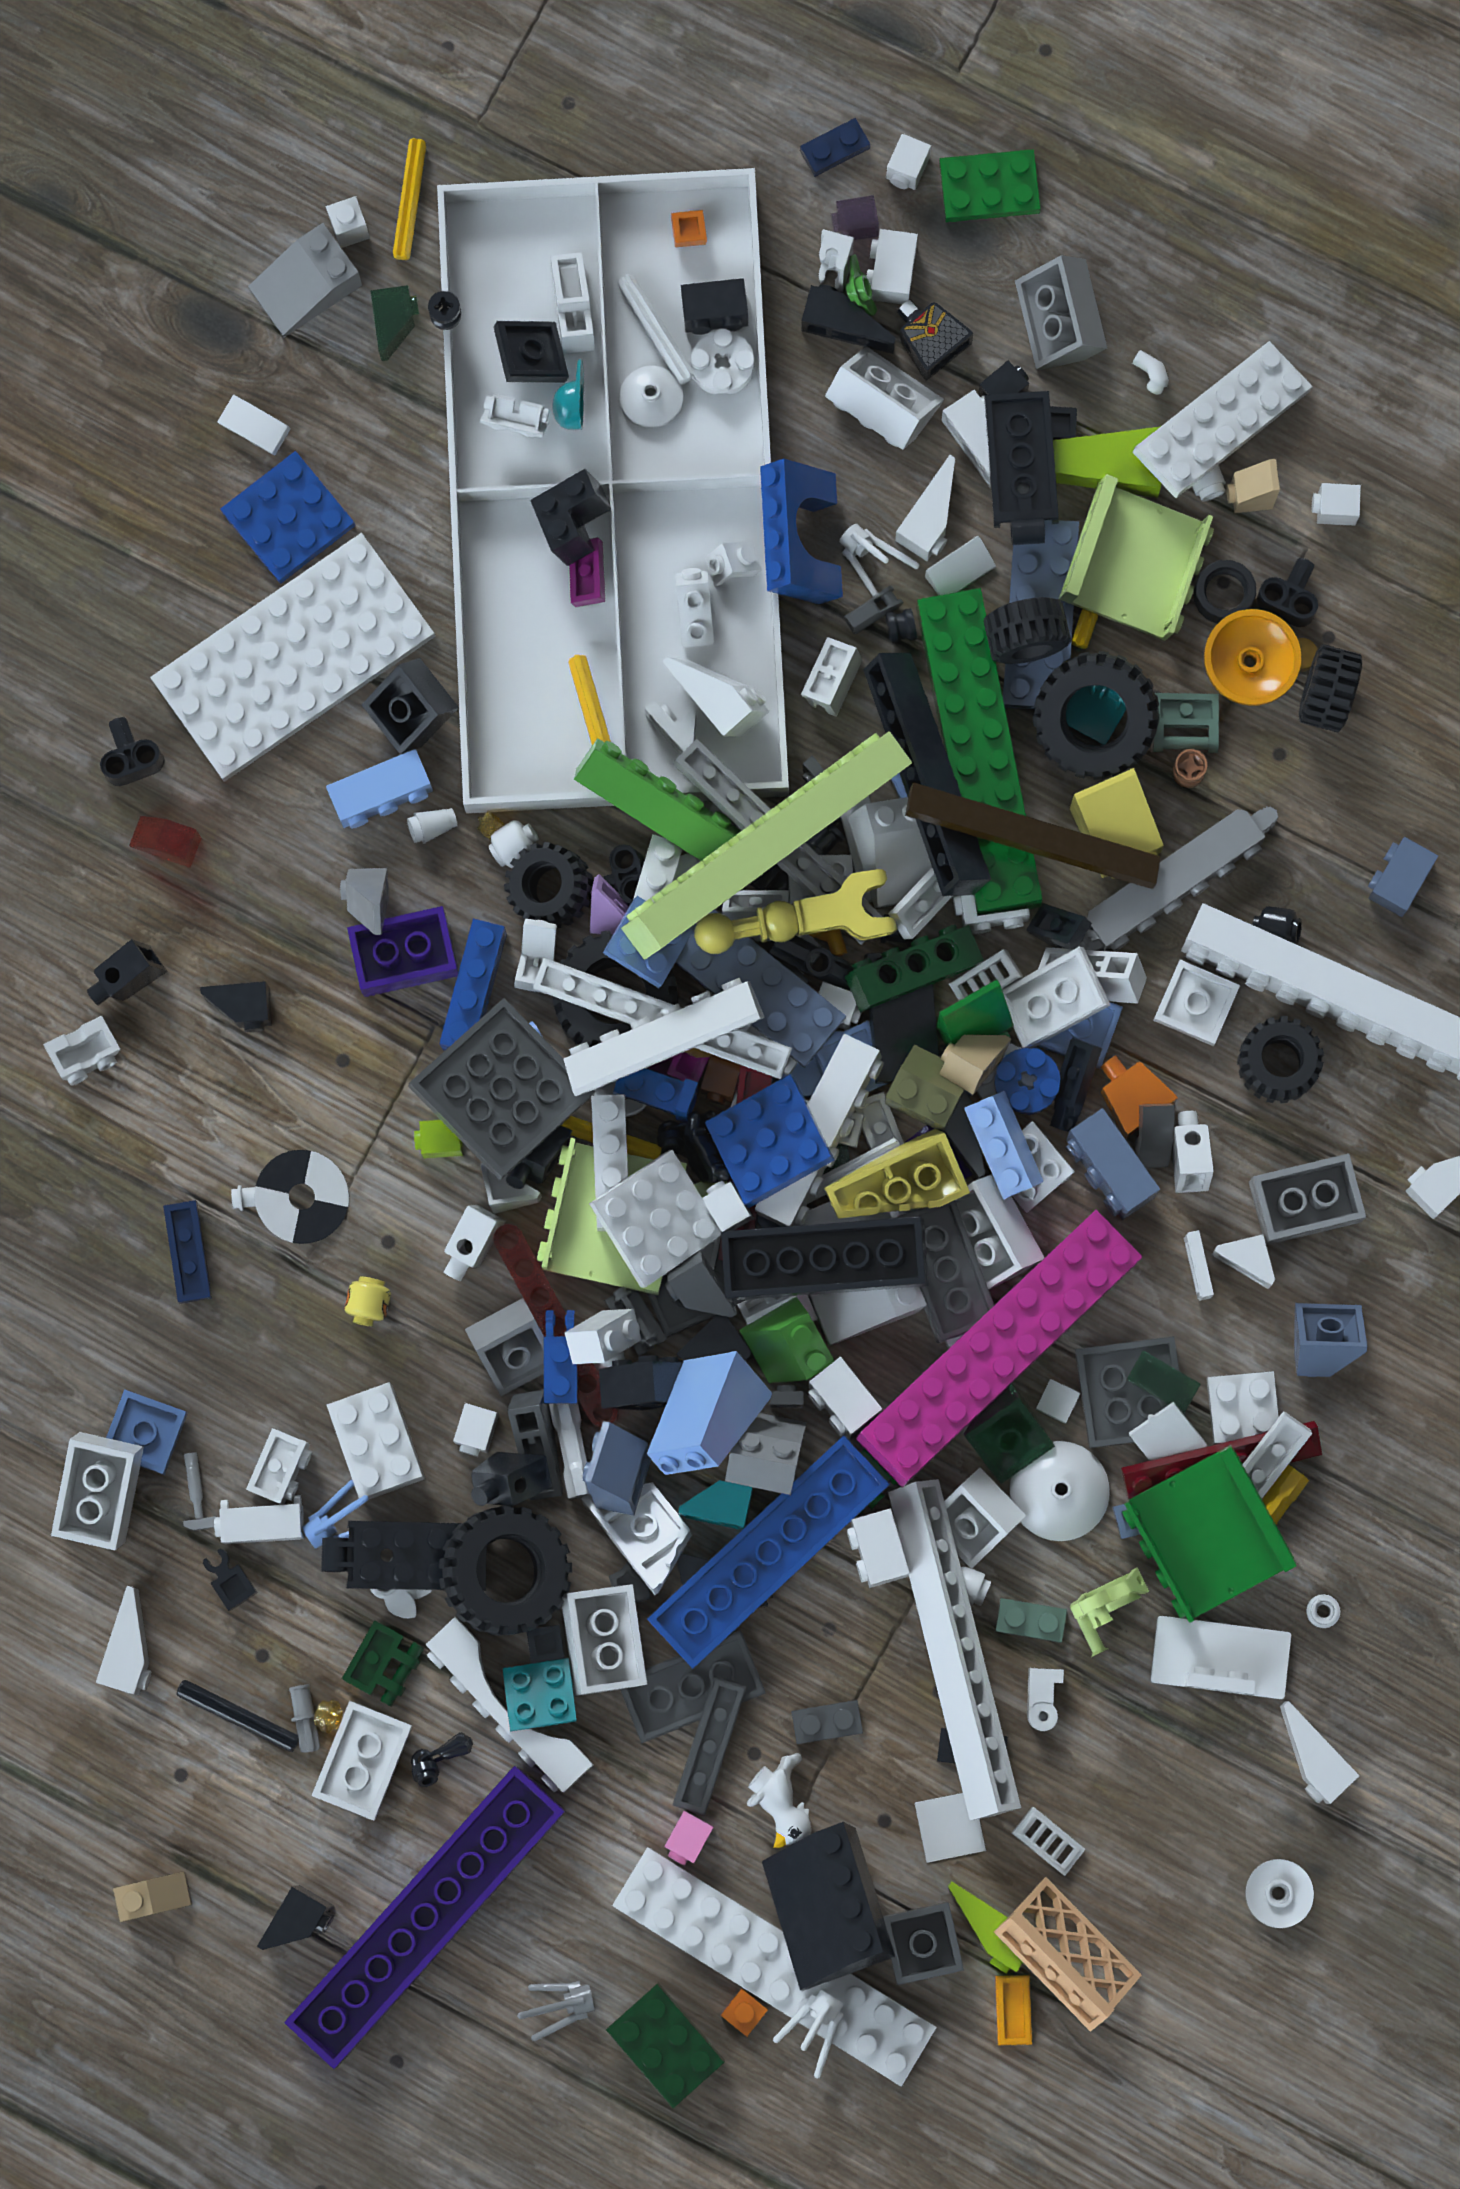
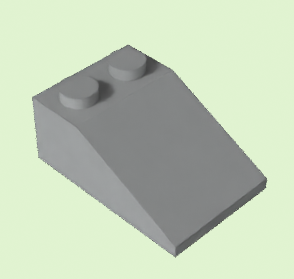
M321 223L297 239L248 288L282 336L286 337L361 287L362 283L355 266L324 223Z
M759 1413L731 1449L725 1481L791 1495L807 1422Z

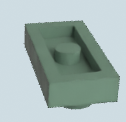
M1001 1598L995 1632L1062 1643L1067 1609Z

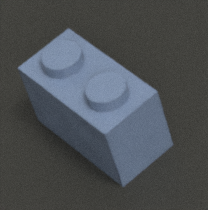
M1403 837L1399 845L1393 842L1384 857V860L1389 862L1384 872L1377 870L1368 885L1369 888L1373 889L1368 899L1403 917L1438 855L1406 837Z

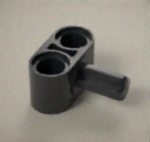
M1298 558L1287 581L1277 577L1266 579L1261 584L1256 599L1260 610L1275 614L1286 623L1296 627L1309 625L1318 609V600L1315 595L1305 590L1306 584L1314 570V564L1306 558ZM1267 590H1274L1279 593L1281 599L1271 601L1267 599L1265 592ZM1299 603L1308 606L1310 613L1305 615L1299 614L1294 609V605Z
M118 717L109 722V728L117 749L104 754L101 758L100 768L111 784L115 786L127 785L154 775L162 769L164 756L156 743L147 739L135 742L125 717ZM147 751L155 752V757L151 762H140V757L143 753ZM122 762L125 764L121 773L110 774V767L114 763Z
M623 844L618 845L611 851L609 861L612 873L603 876V878L619 892L625 902L631 905L633 899L630 892L638 884L645 859L639 851L630 845ZM627 854H632L634 859L632 865L622 869V858ZM594 880L591 881V882H588V884H589L590 886H592V887H593V882H594Z

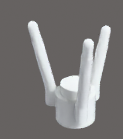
M858 524L849 527L840 538V544L845 547L842 554L851 562L873 597L878 592L855 557L856 555L863 557L870 552L883 563H888L889 559L874 547L873 544L914 569L919 568L917 562L875 537L868 529L863 530Z
M820 1990L817 1997L811 1994L806 2004L773 2038L774 2043L780 2042L813 2009L810 2016L816 2020L801 2045V2050L806 2051L822 2023L827 2026L830 2022L814 2073V2077L817 2079L821 2076L837 2025L843 2016V2013L840 2012L843 2003Z

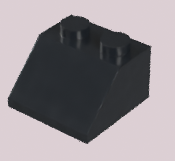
M301 1885L292 1886L257 1947L265 1950L316 1936L318 1933H325L335 1915L330 1913L334 1905Z

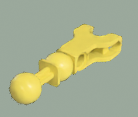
M876 869L852 873L835 893L796 900L792 904L785 901H774L763 909L758 907L756 909L757 916L730 920L721 913H709L697 922L694 929V938L697 945L703 951L710 954H720L727 951L736 939L758 935L761 936L762 943L766 942L767 938L774 942H785L792 939L797 933L798 936L842 929L852 937L866 941L891 935L897 931V926L893 918L872 917L865 912L862 906L863 895L873 889L881 888L887 881L886 871Z

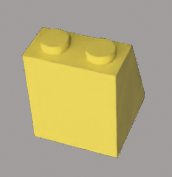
M1134 768L1074 794L1070 811L1081 833L1154 855L1161 853L1164 845Z

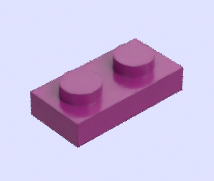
M598 537L590 539L595 551L569 565L571 604L575 607L605 602L603 541Z

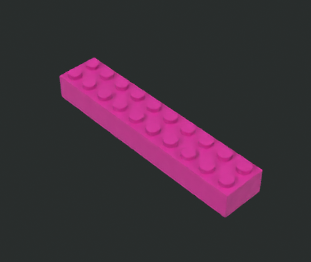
M1095 1210L863 1429L856 1440L903 1488L1141 1260L1142 1255Z

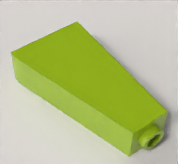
M1160 427L1053 440L1056 483L1096 489L1100 480L1108 474L1118 478L1116 487L1135 495L1158 498L1161 482L1132 452L1139 443Z

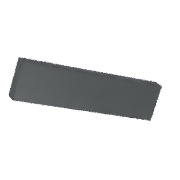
M714 1676L677 1788L673 1806L705 1816L747 1688L745 1685Z

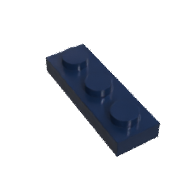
M193 1200L163 1206L178 1303L211 1299L212 1293L198 1202Z

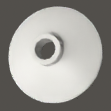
M645 366L633 371L621 386L620 404L623 412L632 422L643 427H660L671 422L678 415L683 405L682 385L679 384L672 372L659 366ZM650 388L657 391L656 395L652 397L647 396L645 392Z
M1274 1859L1262 1863L1251 1873L1246 1884V1901L1251 1913L1260 1922L1270 1927L1287 1928L1296 1925L1307 1916L1313 1904L1314 1890L1308 1874L1299 1865L1288 1860ZM1275 1887H1281L1284 1890V1896L1280 1900H1276L1272 1896V1891Z

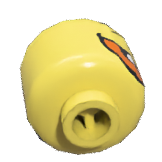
M360 1276L359 1281H354L349 1285L344 1310L348 1315L354 1316L353 1323L372 1327L373 1321L385 1319L391 1292L388 1288L384 1287V1281Z

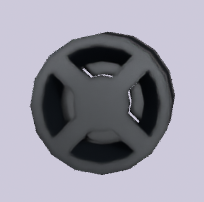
M449 291L437 292L431 296L428 302L430 319L435 327L441 330H450L459 324L462 312L459 300L453 293Z
M911 608L905 609L900 614L886 613V623L891 645L897 644L901 639L906 638L910 641L917 640L916 625Z

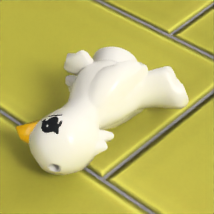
M798 1753L783 1756L778 1768L774 1772L764 1766L748 1786L754 1794L747 1801V1806L753 1807L759 1803L775 1820L776 1839L773 1848L790 1846L811 1834L809 1809H804L803 1802L797 1808L793 1806V1789L790 1776L792 1769L802 1760L801 1754Z

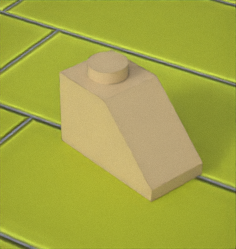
M1276 459L1266 460L1233 474L1231 484L1226 485L1228 503H1233L1234 513L1273 509L1280 491Z
M963 1035L955 1045L950 1043L941 1056L944 1065L939 1075L969 1093L974 1094L1001 1063L1011 1038L1006 1035Z
M185 1872L113 1888L120 1922L192 1905Z

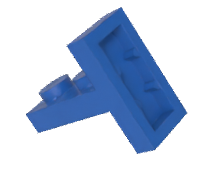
M644 1068L618 1079L613 1094H624L627 1099L673 1114L676 1120L686 1122L688 1121L689 1114L694 1109L699 1095L698 1082L685 1079L683 1082Z

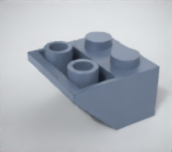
M603 1421L600 1432H596L592 1442V1451L594 1453L591 1462L585 1464L583 1481L586 1483L589 1495H591L596 1508L634 1516L651 1462V1458L647 1455L649 1446L646 1441L606 1421Z

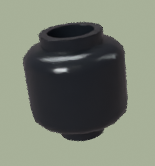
M1266 906L1260 916H1254L1253 926L1294 944L1299 943L1302 920L1297 918L1294 910Z

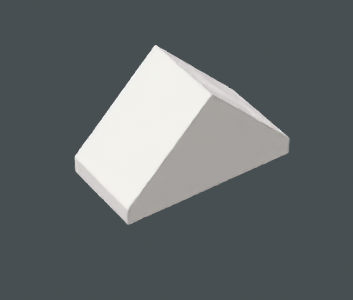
M1263 1234L1218 1245L1211 1254L1267 1289L1275 1281Z

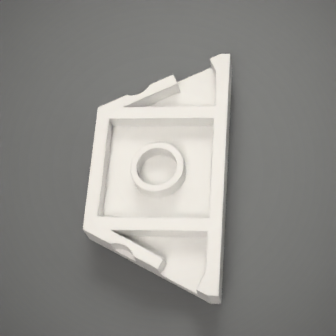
M651 1482L643 1485L634 1516L598 1509L591 1495L582 1497L584 1506L653 1594L659 1593L692 1534L689 1527L654 1483Z

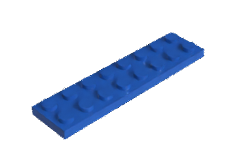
M843 1435L793 1482L791 1495L781 1493L647 1620L689 1666L694 1669L890 1484Z

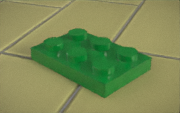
M1034 149L940 158L939 166L945 222L1040 214Z

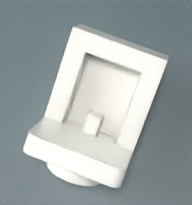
M752 541L722 543L705 557L714 585H721L732 577L755 576L762 571Z

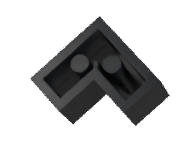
M583 469L530 500L551 552L566 566L595 551L584 525L611 510L600 483L586 469Z

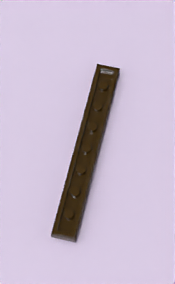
M914 782L910 787L905 816L1153 889L1157 884L1161 856Z

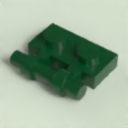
M374 1620L341 1679L372 1696L377 1685L384 1687L386 1691L380 1701L392 1707L397 1696L401 1697L406 1688L403 1686L411 1671L418 1668L421 1662L418 1659L424 1647L413 1642L407 1653L401 1651L398 1648L404 1636ZM392 1658L400 1661L401 1664L391 1680L383 1674Z

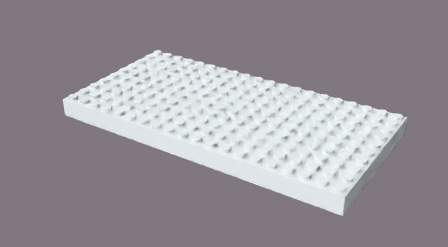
M755 168L437 185L442 291H449L458 298L462 312L459 324L453 329L443 330L462 787L463 805L466 814L614 806L574 780L576 768L592 747L568 664L569 659L577 654L587 657L610 740L621 749L623 755L631 760L635 758L642 761L648 766L649 771L657 777L664 776L670 779L677 786L676 789L685 795L692 794L701 801H710L706 795L673 765L680 754L650 722L645 713V708L655 700L661 707L665 704L677 717V720L674 721L677 723L691 710L696 708L695 740L698 739L759 798L789 796L778 594L767 591L760 466L771 463ZM703 210L707 237L706 245L675 248L671 213ZM582 252L594 333V351L564 354L569 378L565 383L506 382L493 326L496 321L556 322L560 338L551 256ZM628 274L634 276L692 369L690 358L695 345L701 338L707 334L714 333L718 329L711 330L703 335H695L692 332L685 333L681 285L744 278L748 326L731 332L743 337L753 351L755 364L752 378L747 386L735 394L717 393L716 395L703 390L693 378L682 385L683 405L678 415L671 422L654 428L643 427L632 422L625 415L620 404V390L624 380L633 371L645 366H659L670 372L671 370L620 290L618 281ZM719 357L716 359L717 364L715 367L717 369L722 366L726 369L730 367L728 364L729 358ZM578 359H582L584 367L582 430H567L562 428L555 420L552 409L555 392L562 385L576 380ZM650 388L645 392V394L650 397L656 395L657 391L653 388ZM497 394L515 399L514 410L517 411L520 409L521 401L544 405V409L550 410L548 418L550 422L543 437H526L520 432L507 429L496 430L489 425L480 423L486 410L484 408L486 396ZM586 469L602 486L611 510L584 525L590 539L598 537L603 541L605 602L575 607L571 604L569 566H566L551 552L530 500L579 471ZM752 541L762 571L755 576L732 577L721 585H714L705 561L706 555L722 543ZM698 568L701 571L708 572L714 643L712 645L682 646L675 574L682 573L685 569ZM667 657L687 659L747 685L751 689L755 687L765 697L767 702L764 705L770 712L742 737L723 736L662 661Z

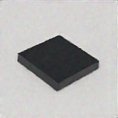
M496 321L493 328L506 382L565 383L569 374L556 322Z

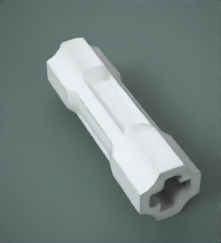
M549 1404L552 1423L558 1433L564 1461L563 1476L568 1499L589 1495L586 1483L583 1481V1470L587 1463L580 1430L581 1415L579 1405Z

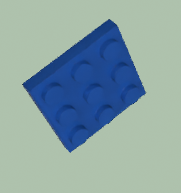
M296 451L220 508L222 514L280 584L356 526L355 522Z
M791 1074L705 1122L738 1193L747 1208L756 1205L835 1160L795 1078Z

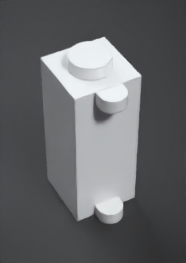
M294 1495V1504L229 1508L228 1500H221L220 1517H215L214 1519L215 1536L221 1537V1543L223 1544L305 1539L302 1528L304 1525V1514L301 1495Z

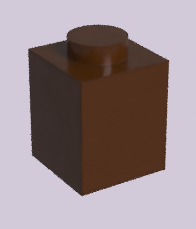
M716 1055L710 1056L701 1085V1094L706 1095L705 1099L707 1101L724 1105L725 1101H733L737 1083H739L740 1064Z

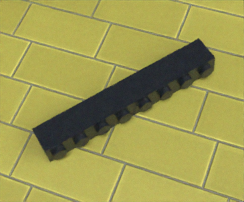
M879 653L863 671L885 734L890 731L912 761L911 765L899 773L907 796H909L910 787L914 782L962 797L911 653ZM916 819L942 896L975 895L991 880L977 837Z

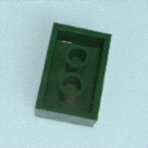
M659 1982L606 2029L672 2108H675L725 2063V2059Z

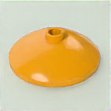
M1246 609L1226 616L1214 627L1206 641L1204 666L1210 682L1225 698L1247 706L1264 705L1279 699L1294 684L1301 667V648L1294 631L1280 617L1264 610ZM1247 657L1252 658L1255 661V666L1247 667L1244 659Z

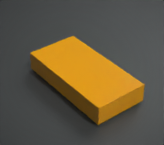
M1030 1975L995 1976L998 2045H1032Z

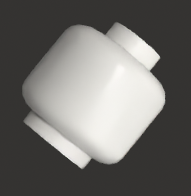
M513 820L491 835L492 844L489 845V849L500 866L507 865L513 868L514 866L510 862L513 858L517 860L521 858L518 852L524 848L531 851L530 845L535 844L539 838L529 823L524 826L519 821Z

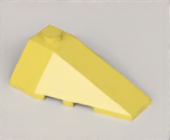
M937 1129L898 1146L824 1188L838 1219L891 1211L900 1212L917 1208L941 1207L970 1193L946 1134Z

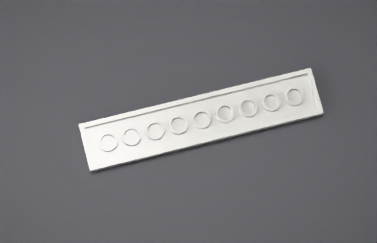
M649 1847L645 1850L612 1905L791 2018L806 2004L811 1994L817 1997L820 1990L843 2003L840 2010L843 2016L837 2025L832 2044L901 2087L937 2028L851 1973L800 1991L782 1930ZM813 2009L799 2021L800 2024L808 2029L812 2027L816 2020L810 2016ZM830 2022L827 2026L822 2023L816 2034L825 2039Z

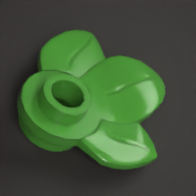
M856 254L851 255L849 259L851 276L849 277V283L846 284L848 297L851 302L855 301L858 306H862L869 316L875 315L877 308L872 300L871 285L867 275L860 271Z

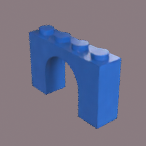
M781 459L760 466L767 591L815 604H822L843 597L841 566L812 557L803 547L796 526L798 508L815 512L837 504L836 473L788 459Z

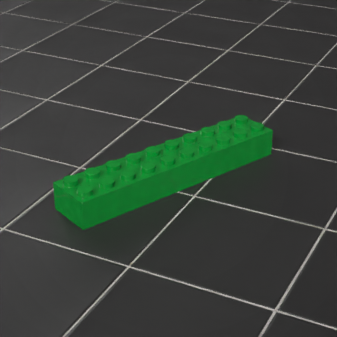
M981 588L917 599L916 612L940 735L955 779L958 782L961 796L1026 816L996 662L991 657L983 622L986 617ZM977 837L991 880L974 895L977 916L1039 908L1042 903V894L1034 854Z

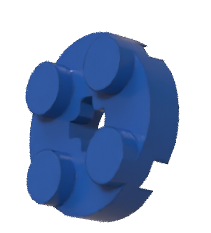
M1021 1048L1010 1052L1002 1059L996 1069L994 1080L996 1094L1005 1091L1012 1109L1015 1112H1021V1114L1032 1115L1047 1109L1054 1101L1060 1087V1073L1056 1063L1050 1056L1037 1048ZM1027 1073L1029 1076H1035L1036 1080L1033 1082V1089L1028 1090L1026 1086H1019L1018 1082L1022 1080L1021 1074Z

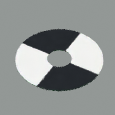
M292 1150L282 1153L273 1158L263 1168L257 1179L255 1205L258 1215L264 1225L274 1235L285 1241L308 1244L323 1240L340 1226L347 1213L349 1193L345 1178L331 1160L317 1152ZM297 1184H306L311 1187L315 1194L312 1206L304 1210L295 1208L289 1200V1192L292 1187Z

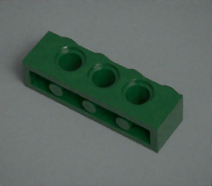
M956 924L940 930L938 932L939 937L929 940L928 935L910 942L911 948L901 951L898 946L881 954L882 959L872 962L871 958H866L853 964L854 970L846 975L845 978L860 1013L973 969L981 964L984 959L969 925L960 929L957 928ZM937 948L945 951L947 961L939 959L936 953ZM908 959H912L918 964V973L913 972L909 968ZM879 970L888 973L890 984L884 983L880 979Z

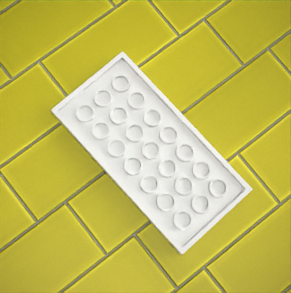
M361 532L150 678L225 782L435 637V633Z

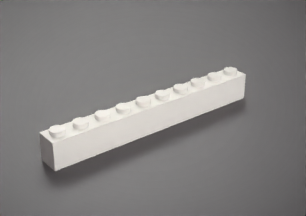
M939 1479L914 1482L903 1488L900 1487L888 1492L910 1573L909 1578L969 1819L971 1821L992 1817L1019 1809L1021 1805Z

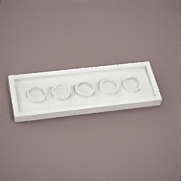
M1269 341L1139 443L1132 453L1177 498L1308 394L1313 386Z

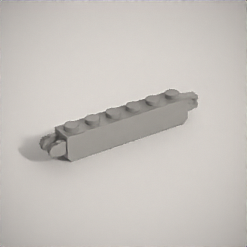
M1266 806V808L1263 807L1262 810L1260 809L1250 816L1247 811L1237 809L1160 862L1157 884L1153 889L1129 883L1088 912L1087 919L1092 924L1079 946L1084 947L1085 950L1107 951L1112 948L1115 952L1130 941L1128 936L1139 930L1140 933L1147 931L1156 923L1155 917L1163 912L1167 915L1173 913L1183 905L1181 900L1190 893L1193 897L1199 895L1210 886L1207 882L1216 875L1221 879L1236 868L1235 862L1243 857L1247 861L1257 855L1262 850L1260 845L1265 839L1264 834L1272 829L1279 817L1277 810L1271 806Z

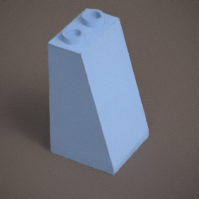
M737 1351L684 1360L647 1455L665 1475L718 1467L770 1400L772 1392Z

